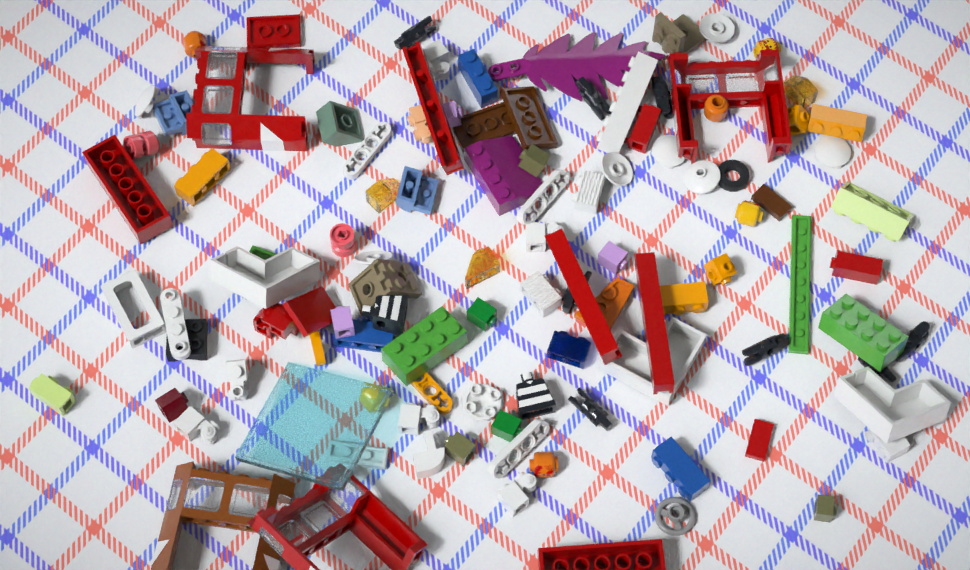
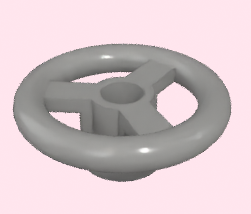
M670 497L658 504L655 510V521L664 533L671 536H680L690 531L693 527L695 512L686 500ZM677 503L671 505L668 510L663 509L668 504ZM688 511L689 521L681 529L680 520H682L684 513ZM676 513L678 517H674L672 514ZM661 516L669 518L673 522L675 530L666 527L661 520Z

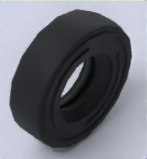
M735 159L726 160L718 166L721 174L718 185L722 189L729 192H737L747 185L749 170L741 161ZM730 170L738 172L740 178L736 181H730L726 178L725 174Z

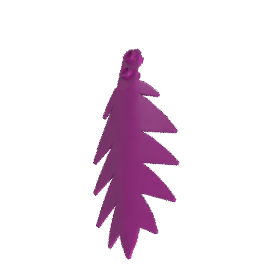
M592 32L568 51L570 34L568 33L556 39L539 52V45L536 44L524 54L522 59L492 65L488 69V74L495 82L511 77L517 78L520 75L526 74L534 85L546 92L547 88L542 81L543 79L559 91L581 102L583 98L578 92L579 90L573 77L578 80L583 76L588 83L591 82L595 86V89L598 90L604 99L608 100V95L598 74L615 86L623 87L624 82L622 78L624 74L622 71H630L628 64L632 56L636 57L638 51L658 61L665 58V55L643 51L647 44L646 41L634 43L617 50L623 33L609 38L593 50L595 32Z

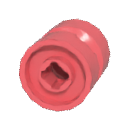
M145 131L138 135L126 136L123 140V147L131 159L134 160L156 154L158 151V141L152 131Z
M344 223L333 226L330 230L333 253L339 257L352 255L356 248L353 228Z

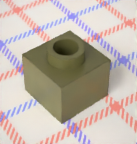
M818 494L814 505V521L830 523L832 517L837 514V504H834V496Z

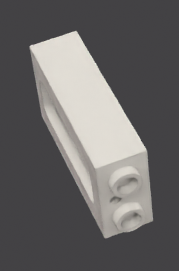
M136 269L127 271L122 276L114 280H108L100 286L132 349L167 332L165 323ZM130 285H133L151 319L149 324L138 329L133 328L115 294Z

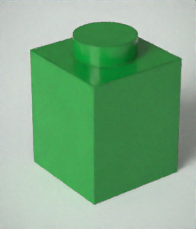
M479 297L467 310V320L485 332L489 327H493L498 319L497 309Z
M500 410L491 425V434L511 442L523 431L521 427L522 419Z

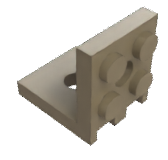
M661 12L655 16L652 41L659 43L666 54L676 52L689 54L707 40L701 34L699 27L684 14L673 22Z
M377 258L348 284L361 316L363 305L374 306L378 295H408V298H419L422 295L419 283L412 272V267L407 262ZM369 286L371 287L370 293H368Z

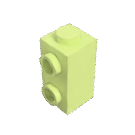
M41 373L30 384L29 390L32 395L62 416L76 402L73 396L74 392L67 386H60L58 381L50 375L47 377Z

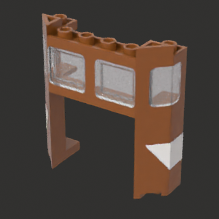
M194 461L177 465L151 570H172L183 524L194 523L257 533L246 522L254 518L261 509L266 510L273 506L279 511L284 505L292 504L296 499L294 492L296 483L275 473L271 481L266 477H258L257 479L251 478L246 474H238L237 476L231 475L226 471L211 472L206 468H198L197 470ZM290 524L279 530L286 538H288ZM260 535L252 570H281L283 561L281 553H283L284 548L272 535L268 536V540L274 546Z

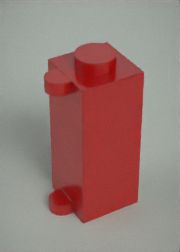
M647 104L638 107L637 111L640 114L631 136L624 140L629 149L644 154L647 151L661 114V109Z
M836 250L835 257H831L829 268H832V276L877 285L881 277L883 260L881 258L877 259Z

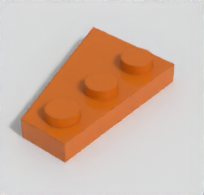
M618 277L595 298L610 330L635 285ZM577 311L574 314V318L584 322L580 311Z

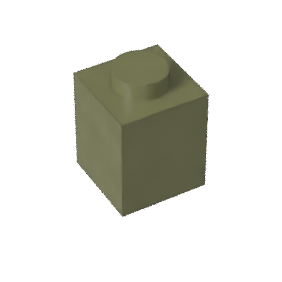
M531 144L528 150L524 148L519 158L522 160L518 166L538 177L551 155Z
M458 431L453 436L450 435L444 442L445 454L463 467L476 453V444Z

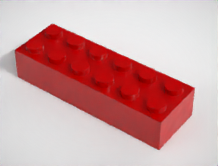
M115 134L82 152L87 166L140 245L173 227L170 214Z
M662 539L538 548L539 570H666Z

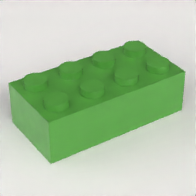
M847 293L822 312L818 326L820 330L878 371H882L904 352L909 337Z
M441 306L382 347V361L408 386L424 375L425 372H428L466 345L467 331Z

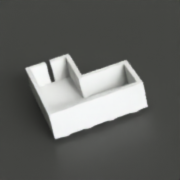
M236 246L226 251L225 255L220 254L210 259L211 281L265 309L319 281L320 260L293 247L264 260Z
M674 317L667 324L666 330L675 383L673 393L661 391L653 395L646 343L620 329L614 336V339L622 357L607 363V365H604L601 358L599 370L668 406L703 348L707 334Z
M869 367L857 370L854 374L849 373L839 377L834 391V396L886 444L945 421L951 404L948 399L924 379L894 390Z

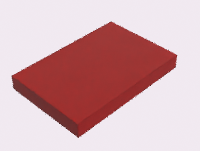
M300 14L247 17V47H301Z
M322 286L283 304L303 337L333 324L330 310L335 309L336 306Z

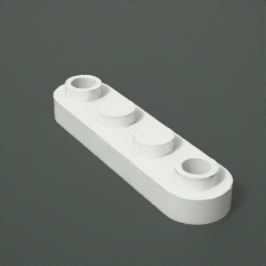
M168 288L162 291L160 301L169 347L173 358L185 360L189 357L191 348L181 298L176 289ZM179 346L183 347L181 350H177Z

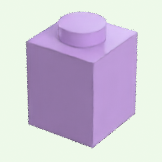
M455 101L442 104L450 128L462 125V108L458 107Z
M608 241L598 253L597 263L616 275L619 270H624L628 264V252Z
M338 306L330 310L335 338L355 336L350 306Z

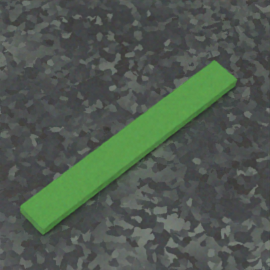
M792 215L790 344L788 345V353L806 355L809 352L811 216Z

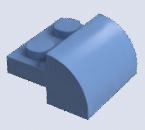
M187 90L170 94L168 100L153 103L152 110L165 136L181 132L182 136L187 134L186 113H191L193 104Z
M405 166L396 197L397 206L409 213L411 210L430 215L439 180L422 175L423 171Z

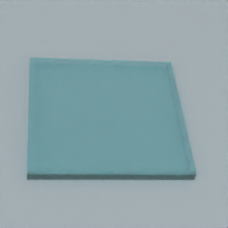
M288 362L235 458L243 463L344 491L394 391L387 387Z

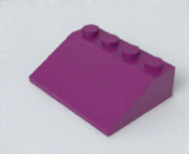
M513 135L481 140L464 148L466 164L499 216L524 205L543 183L539 176L535 177L518 166L522 160L519 158L522 149Z

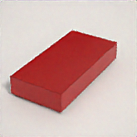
M754 419L745 457L762 462L765 461L774 426L773 423Z

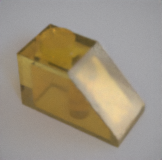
M792 75L783 81L785 94L795 105L800 104L805 109L815 103L819 90L808 78Z
M395 178L378 180L365 191L366 202L378 213H381L396 200L400 183Z
M489 246L484 249L480 248L472 254L465 276L466 289L500 273V263Z

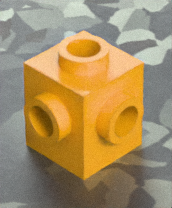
M800 104L788 107L791 136L805 133L810 114Z
M727 253L713 258L703 265L713 286L719 283L725 285L732 281V276L737 274L735 266Z

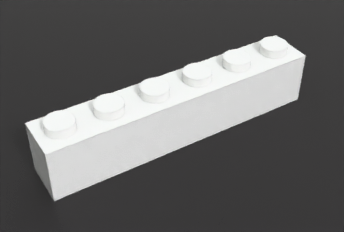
M639 51L636 57H631L628 64L630 71H625L622 78L624 85L623 87L619 86L615 94L618 99L617 101L613 100L609 111L612 113L610 116H606L603 122L605 129L604 131L600 130L596 141L599 142L597 149L606 153H619L656 67L657 59Z

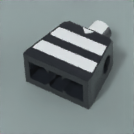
M378 295L374 306L363 305L362 317H371L372 327L376 330L401 335L404 331L407 315L408 295Z
M532 372L522 373L520 375L522 383L516 384L518 418L526 420L555 413L556 403L544 379L534 380Z

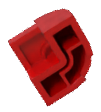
M276 303L267 309L262 308L253 319L255 331L269 339L277 335L286 340L290 333L296 336L299 332L283 304Z

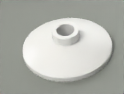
M719 13L705 15L699 24L701 34L706 39L716 43L730 40L735 31L733 22L727 16Z
M609 152L603 156L601 168L605 177L617 186L629 184L633 178V170L629 161L617 152Z
M697 161L686 169L684 184L693 193H708L719 184L721 178L720 170L711 161Z
M368 251L356 255L355 261L360 264L370 265L377 258L391 260L393 254L388 251Z

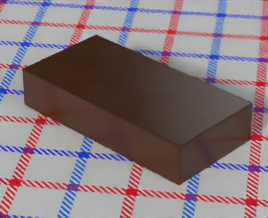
M765 184L751 196V200L758 203L761 208L779 222L792 210V206Z

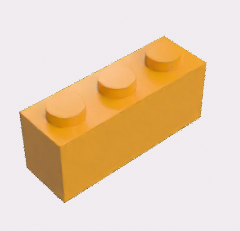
M812 104L807 131L861 142L866 127L867 114Z
M211 148L202 155L195 165L189 168L183 177L176 181L174 185L176 194L194 207L231 170L229 160Z
M705 282L660 285L664 315H681L686 312L701 313L707 311L709 301Z

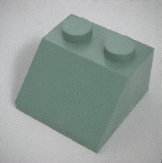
M329 101L316 111L323 143L337 147L359 143L364 140L356 109Z

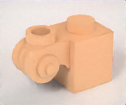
M421 104L409 108L407 120L409 126L414 128L415 140H420L425 144L432 142L433 139Z

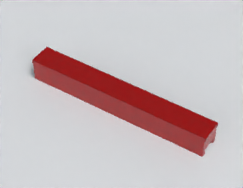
M419 41L415 42L416 45L407 49L403 47L402 50L441 166L446 175H450L464 169L424 49Z
M562 228L551 234L544 235L604 365L622 357Z
M655 252L636 253L635 271L653 395L661 391L673 393L675 383Z

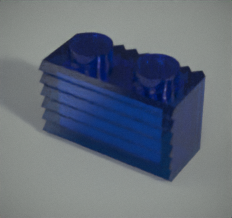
M554 331L546 357L584 369L591 350V342L584 337H573L565 331Z

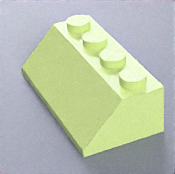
M848 181L840 187L831 205L835 213L842 216L847 215L851 217L853 222L857 224L863 223L868 226L869 230L875 233L879 231L885 234V238L891 241H899L914 217V214Z

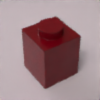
M173 388L155 399V402L163 416L170 423L188 408L186 403L189 400L184 392L179 393L176 388Z

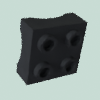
M185 319L191 353L186 359L206 361L207 319ZM167 336L166 357L168 362H175L178 360L173 358ZM179 346L177 350H181L183 347Z

